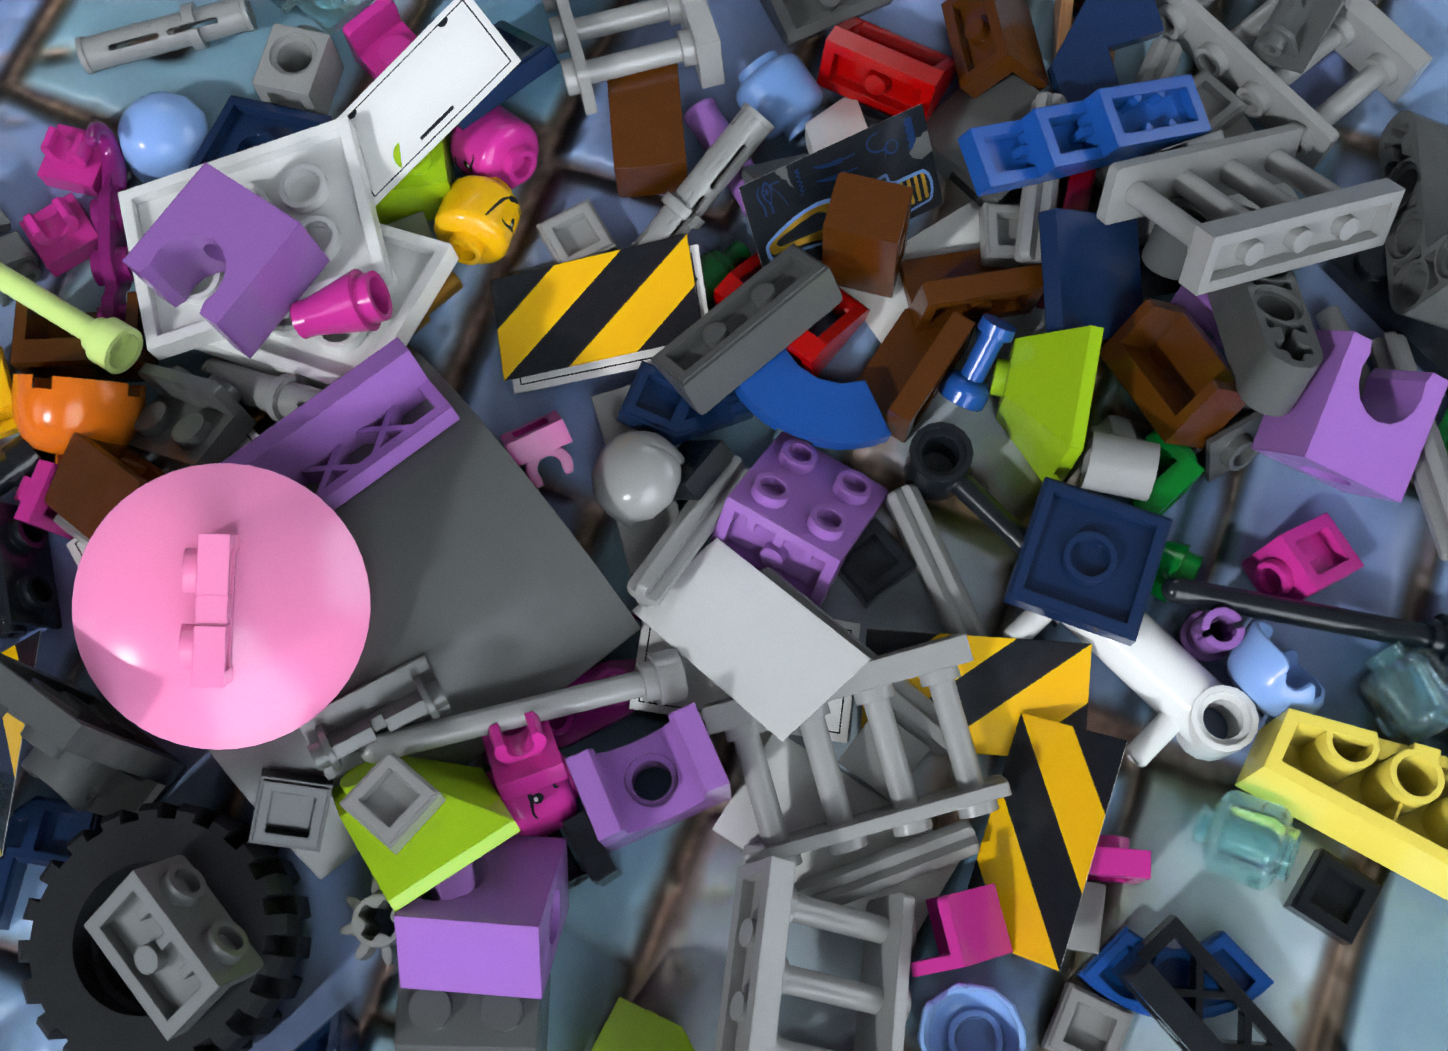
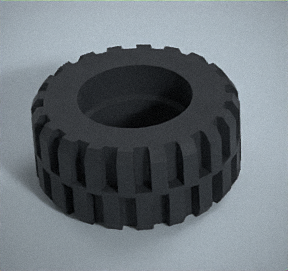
M166 802L142 804L138 813L121 809L102 817L100 825L103 831L101 833L83 829L68 841L67 849L72 855L65 862L53 859L50 861L39 877L40 881L48 884L42 898H29L22 919L33 921L30 940L18 941V962L30 963L32 978L26 979L21 983L26 1004H42L45 1013L37 1018L36 1024L48 1040L67 1039L68 1041L64 1045L63 1051H248L253 1048L252 1038L254 1036L271 1032L283 1018L281 1012L277 1009L283 999H295L303 978L293 975L298 958H309L312 940L311 937H301L300 920L311 917L308 897L296 895L293 886L300 881L301 877L292 861L281 859L277 855L279 847L248 843L249 823L232 816L187 803L176 806ZM176 855H183L203 875L207 886L233 921L245 931L249 942L263 959L264 966L254 976L231 986L187 1032L167 1041L86 930L84 924L134 869Z

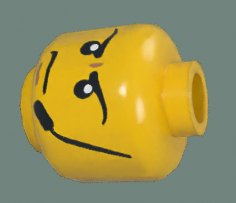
M478 175L460 177L451 184V190L445 194L435 216L433 229L437 240L452 244L459 258L457 262L465 265L494 263L504 257L509 249L520 221V205L509 186L498 177Z

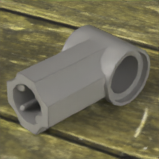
M1108 415L1104 422L1088 429L1080 474V488L1147 502L1157 475L1160 444L1143 441L1140 436L1135 434L1130 419Z

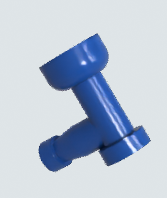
M983 314L976 326V343L962 370H951L944 376L938 387L940 394L964 409L981 412L990 396L989 387L984 380L1003 343H1011L1017 329L1009 322L997 316Z

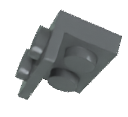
M145 363L138 371V374L159 395L153 403L142 409L134 425L138 432L129 441L127 446L131 447L148 461L173 470L196 465L221 463L233 454L257 422L239 404L242 400V395L226 380L216 375H210L208 379L195 376L178 365H173L169 369Z
M176 855L134 869L84 924L86 930L167 1041L187 1032L231 986L254 976L264 966L263 959L249 942L245 931L233 921L208 888L203 875L183 855Z

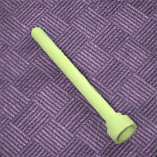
M0 262V291L80 339L81 345L90 361L111 374L123 373L137 361L143 348V336L139 330L116 317H99L94 319Z

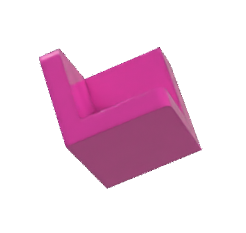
M995 883L926 899L939 955L911 962L910 968L912 976L918 977L967 967L1013 953Z

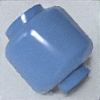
M771 50L754 60L738 76L741 86L736 93V101L740 109L743 103L746 102L775 127L764 140H774L785 136L789 143H792L805 135V123L815 117L813 113L816 112L823 101V92L800 57L792 53L779 55L776 50Z

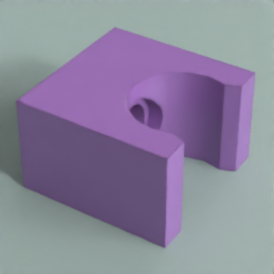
M206 162L122 260L160 298L175 308L188 299L193 288L203 279L219 272H225L218 289L204 301L199 314L235 349L250 359L290 311L291 304L299 300L330 261L299 221Z
M1315 329L1323 351L1321 364L1289 414L1282 417L1263 416L1251 449L1344 493L1401 503L1448 387V380L1434 372L1375 368L1367 377L1364 393L1360 398L1359 380L1362 367L1371 354L1372 340L1355 331Z
M694 702L671 712L668 715L670 721L635 742L602 753H595L594 749H586L565 759L597 839L608 851H616L731 799L730 782ZM656 767L667 771L671 775L672 783L671 788L664 797L649 801L642 799L636 794V781L646 769Z
M514 835L430 889L431 900L416 898L395 912L394 925L400 988L542 999L569 910L567 838Z

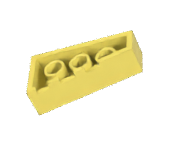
M1288 708L1259 729L1235 783L1236 787L1448 901V757L1441 755L1440 749L1415 742L1407 746L1378 738V733L1375 731Z

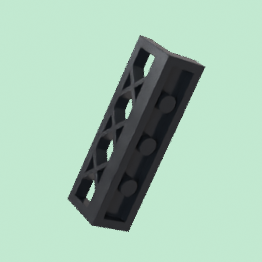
M1170 914L1110 970L1181 1051H1297L1177 916ZM1173 939L1190 956L1189 987L1170 985L1150 963ZM1204 973L1218 988L1203 987ZM1182 997H1189V1005ZM1203 998L1229 1000L1238 1009L1237 1040L1218 1039L1203 1022ZM1252 1026L1266 1042L1252 1041Z

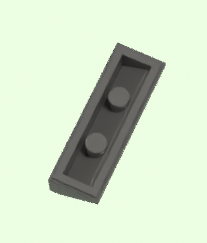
M792 244L650 360L696 412L703 415L839 305L842 301V294L830 267L797 245Z

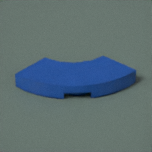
M786 348L734 390L740 401L764 424L775 431L779 428L795 437L812 442V446L835 450L861 449L885 443L892 435L865 380L842 384L819 379L798 366Z
M1120 927L1101 946L1099 954L1093 955L1074 975L1100 997L1135 1014L1151 1017L1110 971L1143 940L1142 937L1128 927ZM1223 930L1214 932L1200 942L1251 1000L1260 996L1274 983ZM1182 947L1175 949L1163 948L1150 963L1170 985L1189 987L1190 956ZM1204 973L1203 987L1218 988ZM1182 997L1189 1005V997ZM1203 998V1019L1216 1017L1237 1009L1229 1000Z

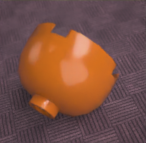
M13 374L12 410L13 419L19 433L34 449L56 454L55 464L59 465L74 432L116 445H127L138 432L134 425L142 409L145 407V385H129V383L52 376V379L34 377L33 388V374Z

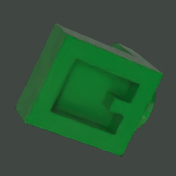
M1154 429L1144 440L1160 444V459L1152 492L1147 502L1132 498L1127 499L1131 502L1130 505L1163 515L1191 489L1205 470L1197 463L1196 455L1190 447L1165 443Z

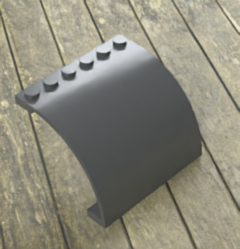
M408 343L406 347L430 382L453 407L460 420L335 510L354 537L362 554L370 585L371 614L365 646L358 664L348 682L333 700L423 654L455 715L566 688L640 630L641 627L571 531L506 449L452 386ZM427 399L403 416L401 425L415 423L434 408ZM363 444L350 454L347 464H358L372 453L375 444ZM309 483L305 487L316 494L320 483ZM300 728L275 740L256 746L238 749H208L254 808L262 768L325 776L323 770L319 771L308 751V743ZM482 737L406 756L467 766L486 750ZM347 772L333 778V788L340 785L342 777ZM332 795L320 852L290 848L320 880L359 851L339 817Z

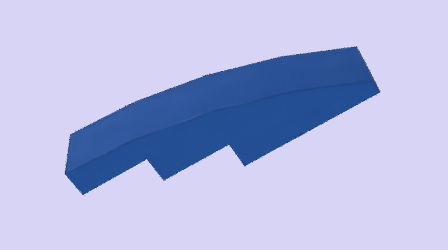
M1192 74L1100 88L1082 101L1034 108L1020 120L970 128L957 140L977 197L1087 172L1111 165L1114 162L1142 156L1204 136L1212 129Z

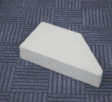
M844 97L805 123V141L809 155L868 128L858 100Z

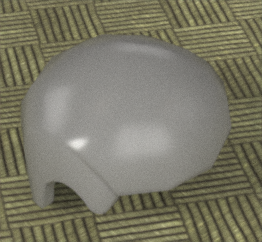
M629 431L618 435L600 451L592 470L594 497L599 506L610 517L628 527H632L636 522L653 519L672 503L681 482V466L685 463V458L672 443L657 433Z

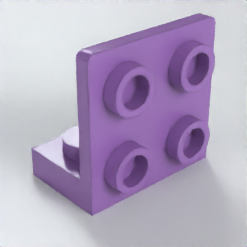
M781 432L727 496L710 543L716 538L720 539L759 571L766 567L773 568L820 607L827 598L847 554L884 503L888 490L869 479L865 474L851 469L814 448L810 443L800 440L787 432Z

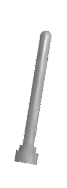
M675 648L647 654L646 662L636 664L635 671L406 726L392 732L376 734L377 740L359 748V754L364 761L377 763L389 750L402 757L487 736L489 726L496 723L499 724L502 732L527 726L524 713L530 711L535 712L539 716L540 722L640 697H642L645 703L656 701L659 706L684 701L688 698V685L684 666Z

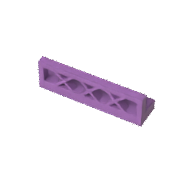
M396 337L221 463L251 465L284 475L303 486L309 483H320L316 495L335 511L460 420L449 402L427 378L409 349ZM427 399L434 408L415 423L401 425L403 416ZM363 444H375L372 453L358 464H347L349 456L353 451Z

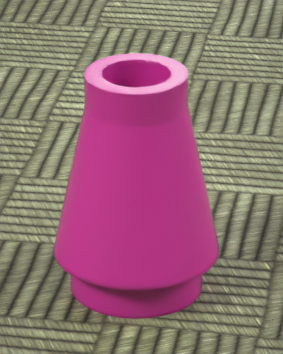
M353 269L309 297L292 303L290 316L295 330L304 339L319 335L377 331L381 326V322L391 318L392 301L384 280L377 272L371 270L363 273L359 269Z

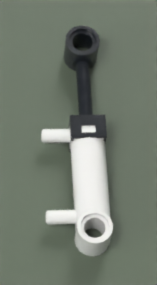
M945 422L930 423L919 429L911 440L905 460L903 473L906 484H915L925 500L941 501L955 495L1018 555L1027 528L971 476L974 471L970 467L974 452L971 440L966 433L954 424ZM934 452L943 454L951 461L953 468L945 472L933 471L926 466L922 457ZM1024 610L1003 631L1004 638L1033 639L1047 624L1050 623L1053 627H1056L1060 622ZM1146 612L1144 613L1136 642L1131 646L1062 623L1082 643H1092L1091 652L1157 713L1156 717L1125 748V755L1136 766L1146 767L1175 735L1185 752L1196 759L1213 761L1241 750L1252 742L1258 732L1259 716L1256 706L1249 696L1236 687L1223 685ZM1206 708L1216 710L1225 718L1228 726L1225 739L1216 738L1206 729L1203 721Z

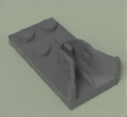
M0 653V716L4 717L8 712L26 724L20 735L34 746L20 765L33 778H39L77 812L87 811L107 816L124 809L138 813L142 804L159 802L187 767L186 764L90 692Z

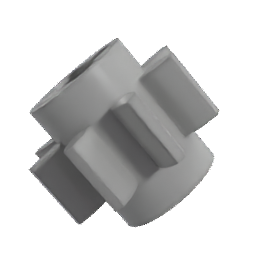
M372 879V895L364 899L347 897L346 902L351 908L355 909L352 915V923L345 924L339 931L340 934L356 936L361 942L356 950V959L367 961L374 955L377 948H381L382 959L385 964L397 965L395 932L392 935L379 933L381 925L374 919L379 909L392 911L390 919L394 923L395 912L376 880Z

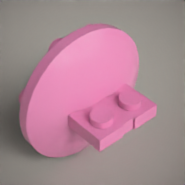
M210 463L175 470L151 480L125 497L108 513L89 540L78 565L72 595V622L81 659L89 676L108 702L125 718L159 738L184 746L214 750L238 749L275 740L298 729L323 711L348 682L358 664L365 646L371 614L370 585L362 554L354 537L336 512L308 488L284 475L251 465L234 463Z

